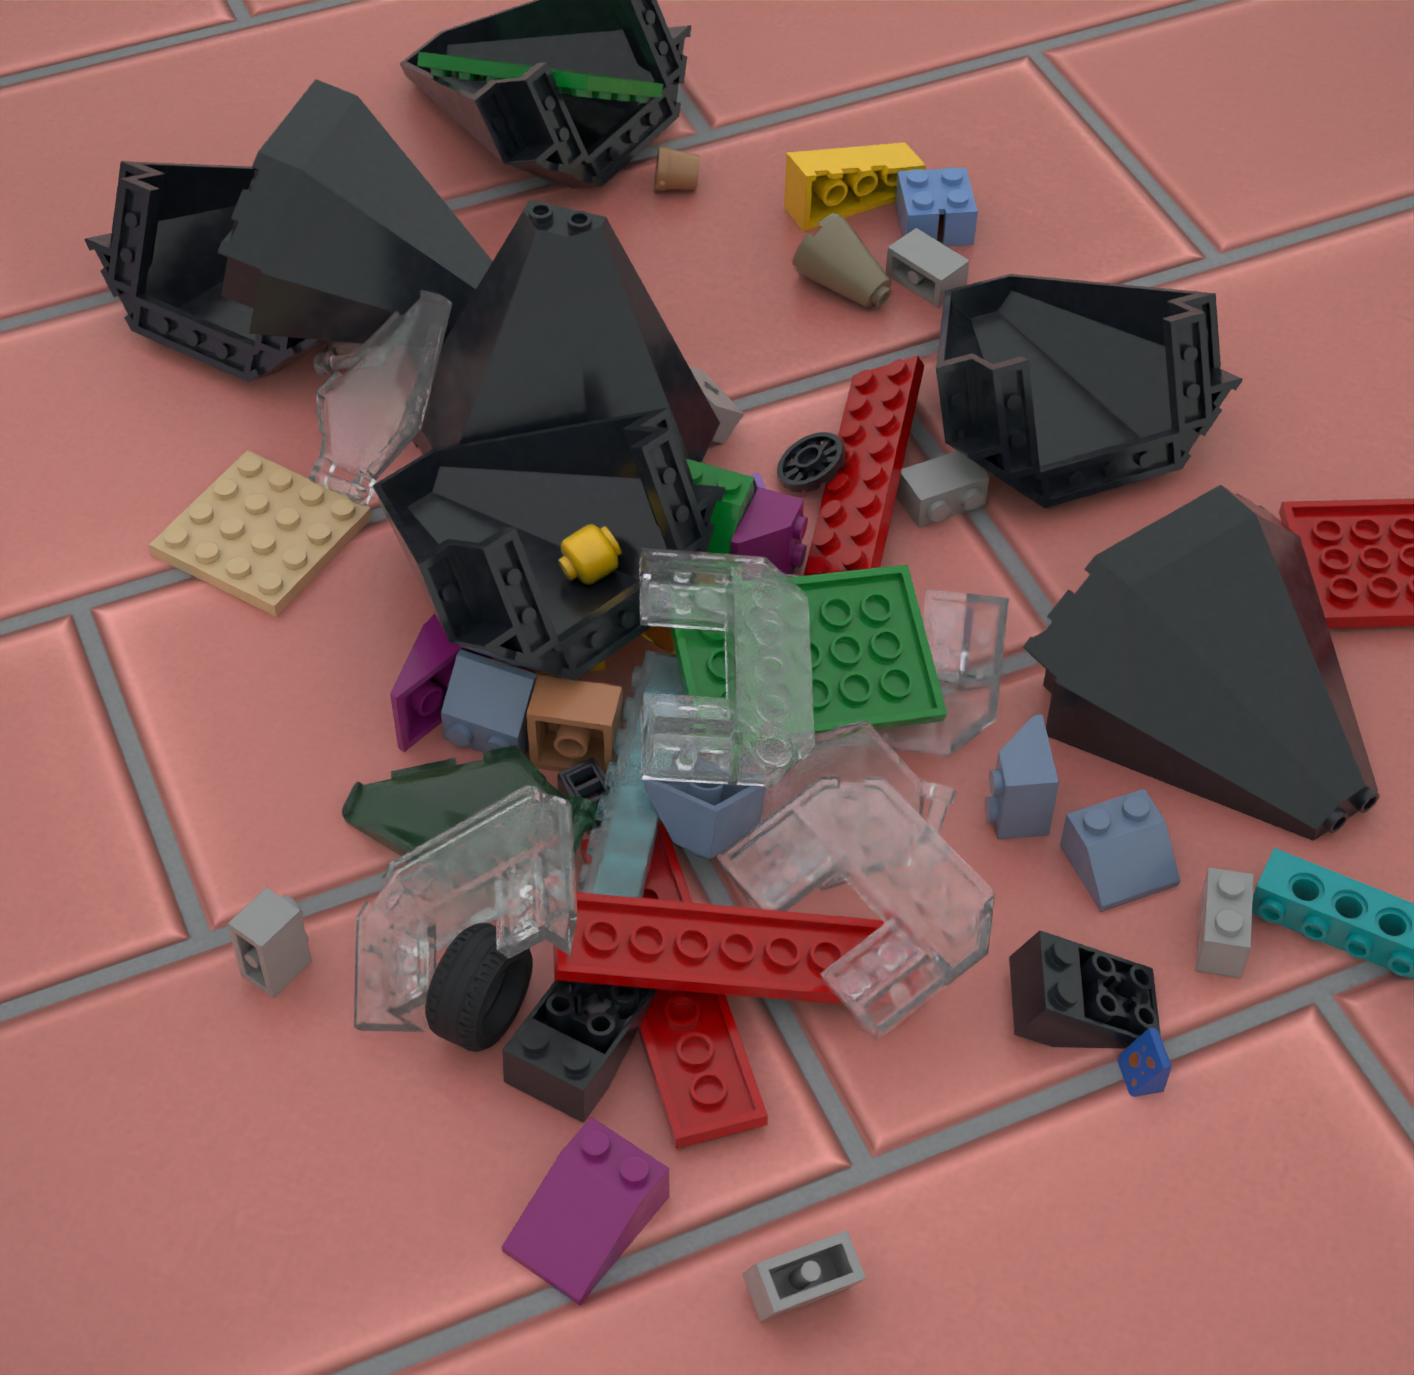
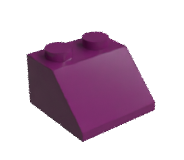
M758 487L731 540L730 584L790 578L794 568L802 566L807 546L802 544V539L808 525V517L803 516L804 499Z

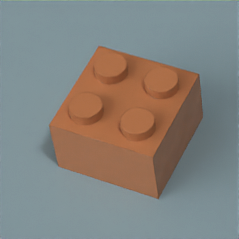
M538 675L526 713L531 768L561 772L593 757L607 778L614 780L624 741L622 687L606 683L573 681L559 677Z

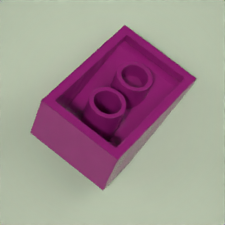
M435 614L423 624L390 693L398 748L403 752L442 723L441 710L456 656L460 649L492 659L491 656L450 643Z
M591 1117L560 1152L502 1245V1251L575 1303L581 1305L670 1197L669 1168Z

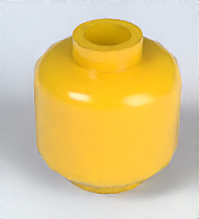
M589 524L561 542L560 546L563 557L558 560V563L570 581L578 578L583 584L591 585L618 568L617 556L622 554V551L607 527L599 528L594 524Z

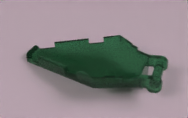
M516 745L483 752V760L458 765L456 759L451 758L391 771V779L365 785L357 781L342 808L345 822L455 890L537 874L546 875L557 882H567L574 869L572 864L573 858L587 826L594 823L599 812L597 804L590 799L561 794L547 781L546 777ZM567 817H570L572 819L565 833Z

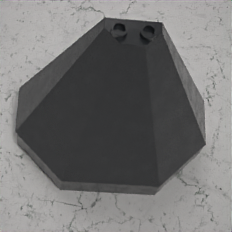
M533 0L440 31L402 61L400 65L408 79L504 164L571 188L602 187L679 117L681 103L677 102L679 84H684L687 56L683 55L685 37H690L691 25L668 28L657 0ZM419 52L497 60L532 65L533 67L520 78L491 80L485 83L484 81L430 75L431 68L417 65ZM550 68L663 84L662 97H648V103L561 94Z
M315 79L256 155L252 168L255 169L254 177L249 189H243L231 217L234 221L233 229L224 241L221 242L217 252L228 257L221 296L253 308L249 334L439 351L493 261L362 100L355 94Z
M121 161L112 225L113 233L86 238L85 242L90 251H96L104 267L100 271L113 297L119 296L128 315L124 318L131 331L247 382L275 374L328 342L326 340L249 334L253 308L221 296L228 257L217 252L221 242L224 241L233 229L234 221L231 217L242 190L249 189L254 177L255 169L252 166Z
M529 200L407 403L412 441L416 448L419 447L423 455L432 449L669 408L686 459L702 463L720 425L717 416L608 219L604 216L585 211H577Z
M1007 274L945 291L936 364L945 443L1043 508L1183 469L1191 457L1188 452L1200 434L1206 435L1221 413L1222 409L1219 407L1230 390H1236L1242 382V378L1220 369L1216 293Z
M669 408L432 449L372 485L377 499L450 643L541 674L573 681L667 617L664 603L666 591L697 588L699 581L695 580L694 576L700 557H706L715 526L710 523L716 501H722L725 487L693 484L694 481ZM594 524L599 528L605 526L614 536L622 551V554L617 556L618 568L591 585L583 584L578 578L570 581L558 563V560L563 557L560 546L561 542L586 525Z
M1222 485L1215 487L1095 555L1084 569L1090 574L1076 593L1067 590L1047 616L1052 621L1049 627L1035 637H1030L1023 646L1046 669L1043 686L1052 694L1046 731L1048 737L1312 841L1328 831L1335 833L1346 823L1349 817L1358 811L1361 813L1367 812L1379 799L1378 788L1301 538L1261 505H1255L1251 500L1238 493L1234 494Z

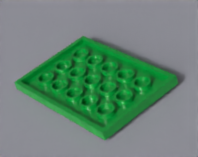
M419 52L417 65L431 68L430 75L484 81L485 83L491 80L520 78L533 67L532 65L424 52ZM550 68L561 94L648 103V97H662L663 84Z
M908 564L666 591L664 603L698 753L943 722L948 715Z

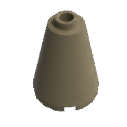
M834 213L823 218L817 223L822 229L815 236L808 233L797 248L793 258V265L797 268L794 269L800 275L868 309L874 306H882L891 295V290L889 289L891 280L844 217L839 213Z

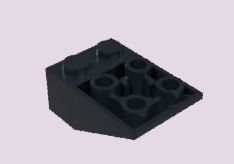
M1041 930L1009 956L1014 1035L1051 1047L1126 1049L1149 1028L1156 1027L1160 1034L1153 968Z
M555 980L503 1048L504 1082L584 1123L608 1090L657 994V989Z

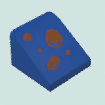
M1156 1027L1146 1030L1118 1057V1064L1131 1096L1137 1097L1164 1091L1172 1065Z

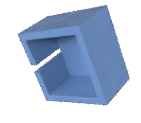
M948 167L946 169L898 171L895 207L902 237L918 228L937 240L939 215L945 214L942 244L945 246L974 245L978 210L966 168Z

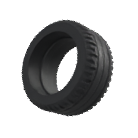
M483 922L469 926L460 932L446 949L430 982L425 1004V1015L430 1030L438 1037L473 1052H480L498 1042L519 1012L530 984L533 958L528 943L512 933Z

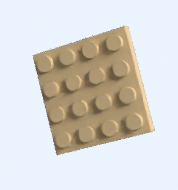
M247 450L149 544L151 556L277 617L372 519L371 507Z

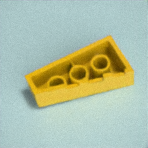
M905 142L787 152L784 209L802 231L805 232L820 227L817 223L830 214L839 213L842 217L848 218L894 203L898 171L926 170V165Z

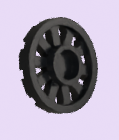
M819 432L808 435L791 445L782 455L777 467L778 477L783 485L792 492L801 493L802 490H806V492L817 490L820 488V484L824 482L828 484L838 475V469H842L846 463L845 454L847 452L840 438L833 433Z

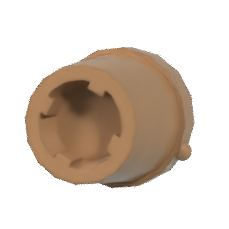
M659 146L656 159L654 191L696 190L700 156L673 150L666 146Z

